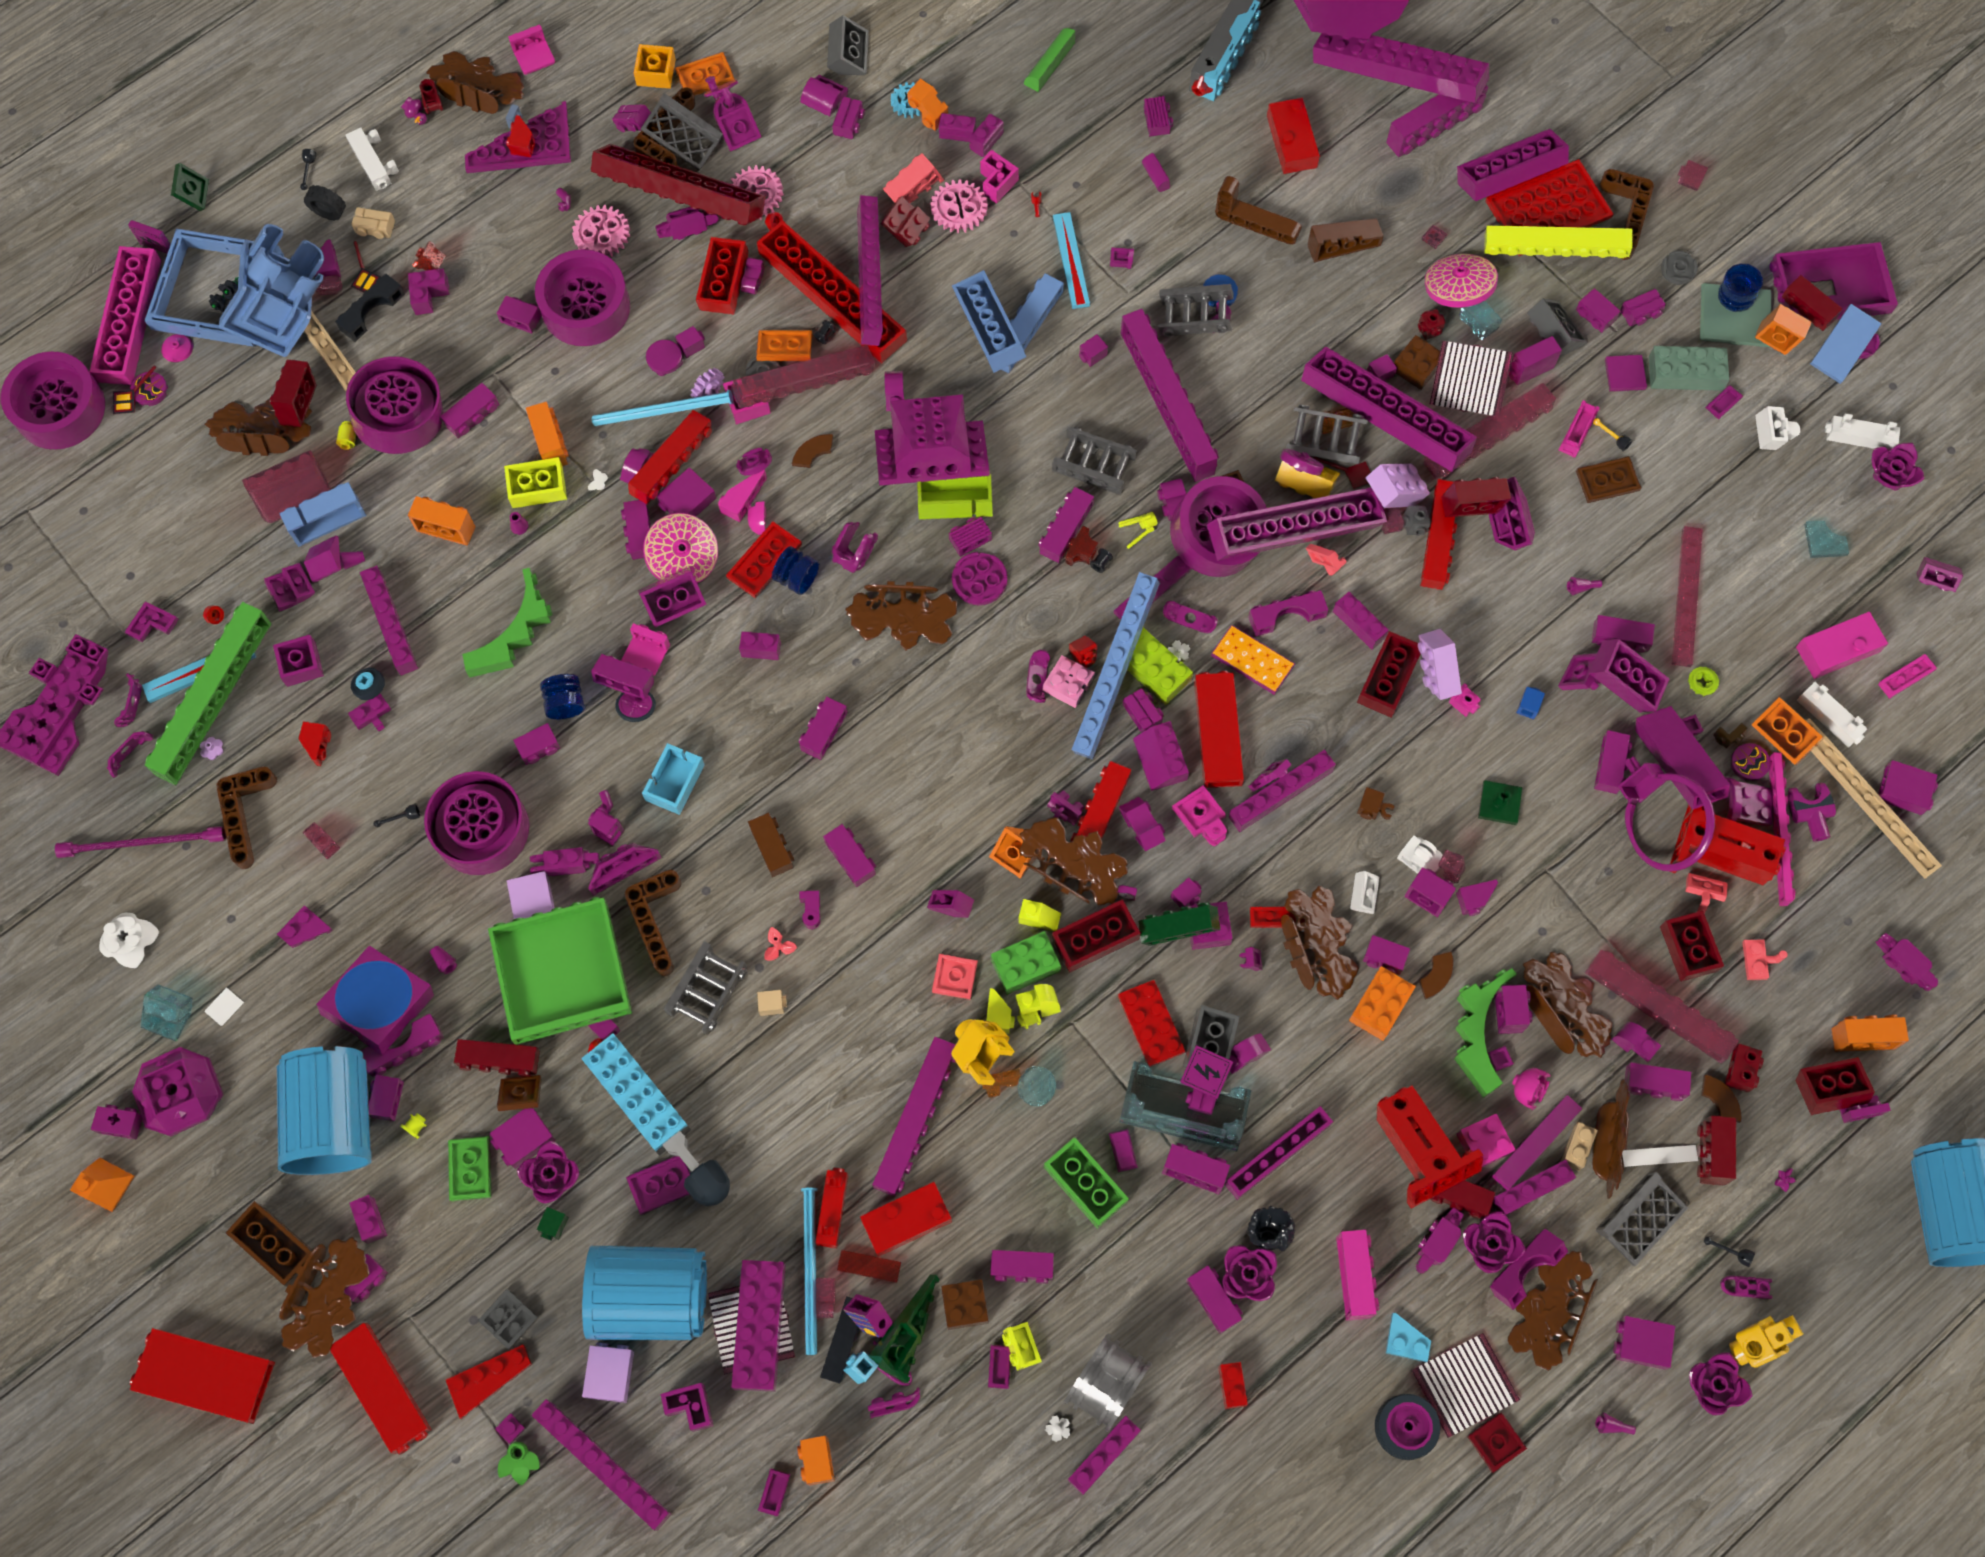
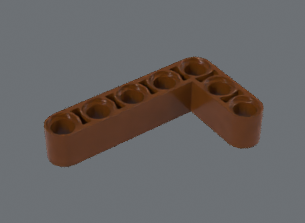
M681 88L672 97V99L689 111H692L695 107V98L691 88ZM663 108L657 113L658 118L668 117L667 111ZM669 120L659 122L661 131L671 129ZM671 120L673 129L679 125L681 120ZM657 122L649 123L647 129L651 132L659 131ZM643 131L634 138L633 143L637 153L678 166L675 155ZM670 133L662 134L663 140H665Z
M1608 169L1602 176L1599 185L1600 189L1610 194L1632 199L1624 229H1632V250L1629 257L1621 258L1628 260L1632 258L1638 245L1654 184L1650 179Z
M1232 176L1225 177L1217 196L1215 214L1218 218L1286 244H1295L1302 229L1300 223L1237 200L1239 181Z
M265 766L226 776L217 782V792L230 857L240 869H248L254 863L241 797L271 789L276 785V775ZM269 775L268 779L263 781V778ZM250 780V783L244 786V783ZM231 785V788L225 791L226 787ZM235 803L232 808L228 809L230 804ZM238 820V823L232 826L233 822ZM238 838H242L240 843L235 844ZM246 855L245 859L239 862L240 857Z
M667 870L628 887L625 891L626 900L652 963L661 976H669L673 972L674 966L648 903L679 890L681 880L674 870ZM676 878L673 884H667L668 879ZM651 886H658L656 891L649 892ZM634 893L640 894L637 899H630ZM641 910L647 911L645 916L638 917V913ZM647 928H654L651 934H645ZM654 945H661L659 951H652ZM662 962H668V966L665 969L659 968Z

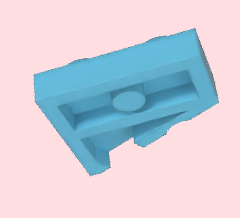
M1392 1313L1385 1353L1428 1362L1431 1340L1397 1313Z

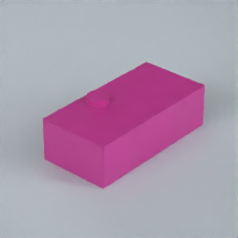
M1869 611L1803 638L1796 648L1812 677L1816 679L1880 653L1888 645V642Z

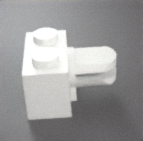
M1767 406L1755 415L1760 449L1777 450L1787 443L1788 440H1792L1800 433L1798 423L1788 421V418H1785L1784 407Z
M1416 836L1410 839L1397 857V859L1417 874L1422 867L1431 869L1436 873L1445 860L1442 853L1432 843Z

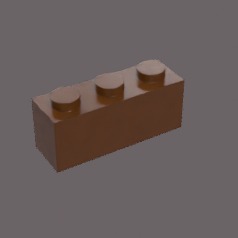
M768 812L748 821L750 830L772 878L793 869L792 862L795 860L791 851H786L784 847L787 842L783 833L779 835L777 831L779 825L776 818H771Z

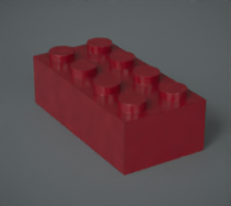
M1389 631L1357 703L1392 718L1421 655L1418 643Z
M1122 899L1053 932L1052 940L1069 973L1139 940L1141 933Z

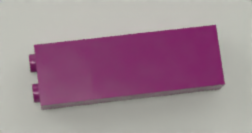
M1672 706L1636 718V733L1665 773L1680 774L1695 780L1706 791L1712 803L1728 797L1729 782ZM1672 781L1692 810L1703 806L1701 799L1694 790L1683 783Z

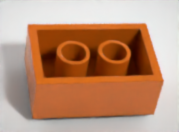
M547 401L526 407L542 460L559 457L562 466L568 465L566 458L569 457V454L564 444L553 407L549 408Z
M416 496L408 513V517L417 532L468 546L476 528L467 509L460 506L456 508L442 501L438 503L428 497L421 498Z
M1780 697L1751 724L1794 765L1802 761L1824 739L1819 732Z
M1381 966L1349 1021L1384 1041L1416 986Z
M1876 1015L1865 1016V1019H1857V1016L1845 1017L1843 1021L1838 1022L1836 1026L1831 1028L1835 1052L1895 1050L1909 1041L1905 1017H1897V1015L1884 1016L1885 1018H1877Z

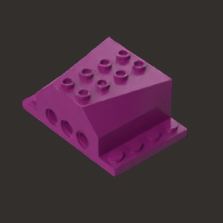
M963 394L890 401L892 429L875 430L879 486L990 476L983 420L965 421Z

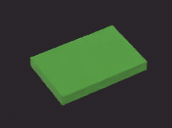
M490 1137L448 1140L449 1200L460 1201L491 1198Z

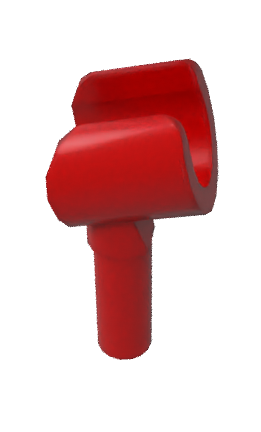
M1033 192L1031 193V203L1035 207V217H1040L1039 204L1042 201L1041 192H1039L1038 197H1034Z

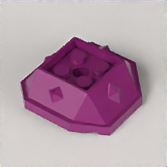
M178 1047L143 1063L132 1091L145 1128L170 1137L209 1120L218 1102H220L224 1095L211 1060L208 1057L182 1047ZM177 1087V1092L171 1095V1090Z

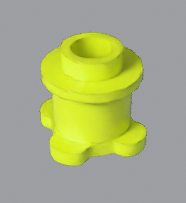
M1019 1011L1017 1020L1021 1027L1024 1026L1025 1029H1028V1026L1033 1024H1041L1037 1011L1021 1015Z
M418 1113L415 1115L410 1114L411 1117L405 1125L401 1124L400 1127L418 1139V1133L424 1126H427L424 1123L426 1119Z

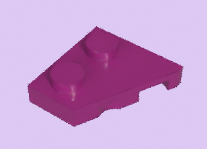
M1287 759L1271 763L1248 787L1254 792L1278 777L1282 778L1288 773L1287 769L1291 766V763Z
M304 905L277 935L294 948L302 945L303 942L316 939L319 935L331 933L333 930Z

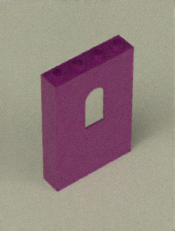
M1881 242L1777 253L1769 264L1770 271L1773 272L1774 287H1777L1778 302L1800 316L1802 315L1799 311L1787 304L1782 298L1787 287L1800 275L1809 282L1832 280L1836 295H1829L1828 297L1843 309L1836 320L1841 318L1850 304L1869 316L1892 314L1898 305Z

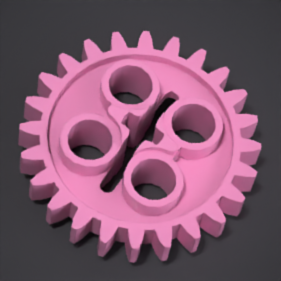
M755 165L754 170H751V167L748 166V171L741 169V175L735 173L737 178H731L732 185L740 188L748 186L745 188L746 190L768 197L765 200L763 215L767 216L769 211L773 213L774 207L779 208L777 202H782L780 196L784 195L782 191L783 186L780 178L777 177L775 172L772 173L770 168L765 170L764 166H762L759 170L757 165Z
M959 179L957 184L952 180V185L945 182V188L939 186V191H935V196H932L931 214L934 215V221L938 220V226L943 224L944 230L950 227V232L957 229V233H959L960 229H963L966 233L968 227L973 230V225L979 227V221L983 222L984 216L987 215V197H985L984 192H980V187L975 188V183L968 185V180L964 184H962L961 179ZM955 194H957L959 198L960 208L962 209L963 219H961L959 214V207L957 204Z
M597 205L596 210L590 207V212L584 210V216L578 215L579 220L574 221L576 226H572V235L578 249L593 250L604 255L609 254L613 257L612 252L619 253L618 248L624 249L623 243H628L627 238L630 237L628 220L625 219L624 214H620L619 209L614 211L613 206L607 209L606 205H604L600 209L599 205Z

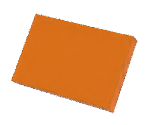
M724 52L675 68L682 88H691L694 96L710 91L709 85L705 81L710 76L715 77L717 87L735 80Z
M759 330L757 361H811L812 330Z

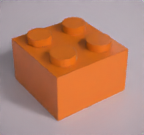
M1780 304L1761 321L1755 338L1786 355L1805 339L1811 321Z
M820 1436L800 1440L801 1445L797 1446L799 1459L803 1460L804 1467L800 1468L802 1481L806 1482L809 1486L835 1481L828 1437Z

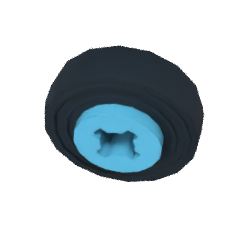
M365 668L357 672L353 677L350 688L357 698L370 700L381 693L385 686V679L381 672L375 668Z

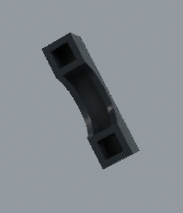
M385 273L357 301L353 302L348 310L339 315L335 321L339 330L356 342L368 331L365 326V318L368 312L379 305L394 306L405 295L402 286Z

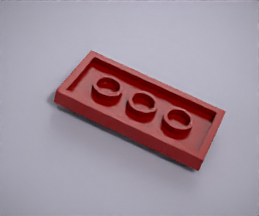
M772 521L726 574V577L756 599L800 548L802 541Z
M1155 980L1118 994L1120 1003L1148 1068L1186 1052Z

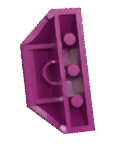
M1511 477L1507 479L1511 500L1497 514H1489L1495 542L1516 551L1533 544L1535 530L1527 499L1516 477Z
M634 843L624 844L616 852L605 854L596 862L588 888L592 895L595 896L660 860L662 857L657 849Z

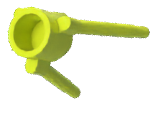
M1153 512L1118 523L1121 528L1139 522L1140 527L1146 529V531L1127 545L1128 549L1148 533L1154 531L1153 527L1158 522Z

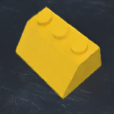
M1282 461L1275 481L1282 487L1293 488L1297 493L1301 495L1307 494L1315 499L1330 496L1340 473L1324 466L1321 475H1312L1303 471L1299 472Z

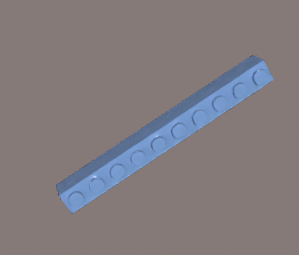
M1141 572L1138 574L1073 744L1072 751L1075 754L1093 760L1160 583L1155 577Z

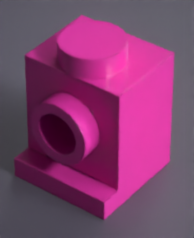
M1464 683L1461 686L1462 694L1451 697L1449 703L1467 717L1470 713H1476L1481 707L1479 705L1481 699L1467 688V685Z

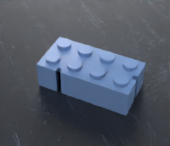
M349 482L339 484L336 488L322 492L312 499L304 500L297 508L295 506L289 507L279 513L287 531L298 547L366 516Z

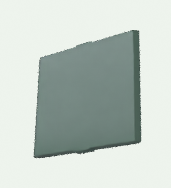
M1701 284L1700 339L1702 341L1734 345L1770 347L1756 339L1755 335L1761 321L1773 311V291L1736 285Z

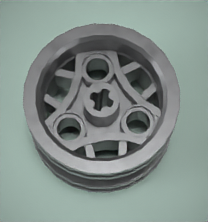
M1110 1334L1104 1337L1064 1400L1066 1404L1070 1401L1074 1403L1073 1409L1077 1410L1080 1407L1096 1418L1098 1426L1101 1423L1106 1425L1105 1431L1107 1432L1115 1423L1152 1364L1149 1361L1147 1364L1141 1361L1143 1359L1142 1356L1139 1355L1136 1358L1118 1346L1120 1341L1117 1339L1115 1342L1109 1340Z

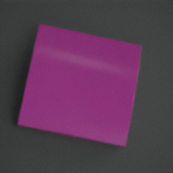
M300 563L282 568V573L264 578V583L279 612L291 608L315 594Z

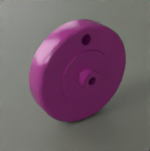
M1283 449L1280 455L1282 461L1299 472L1303 471L1312 475H1321L1324 466L1305 452L1300 453L1291 449Z

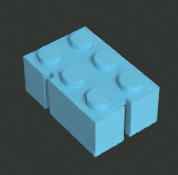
M667 743L651 774L653 779L649 778L642 792L645 801L680 815L705 766L702 757L688 751L684 754L683 749Z

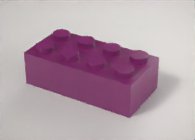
M1620 639L1602 641L1589 671L1591 676L1639 713L1656 712L1669 682L1667 676Z

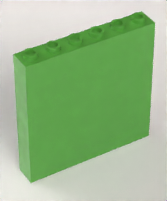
M594 897L589 902H576L571 904L570 907H557L552 909L551 912L544 914L542 912L535 913L529 918H516L510 923H497L493 927L488 928L511 1040L515 1045L632 1014L610 913L604 898Z

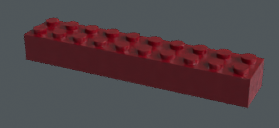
M608 144L593 151L591 172L596 173L599 177H608L614 182L626 183L631 188H640L646 193H655L661 198L673 199L678 204H687L693 209H702L708 214L720 215L723 219L737 221L740 225H748L763 216L766 198L764 195L613 144Z

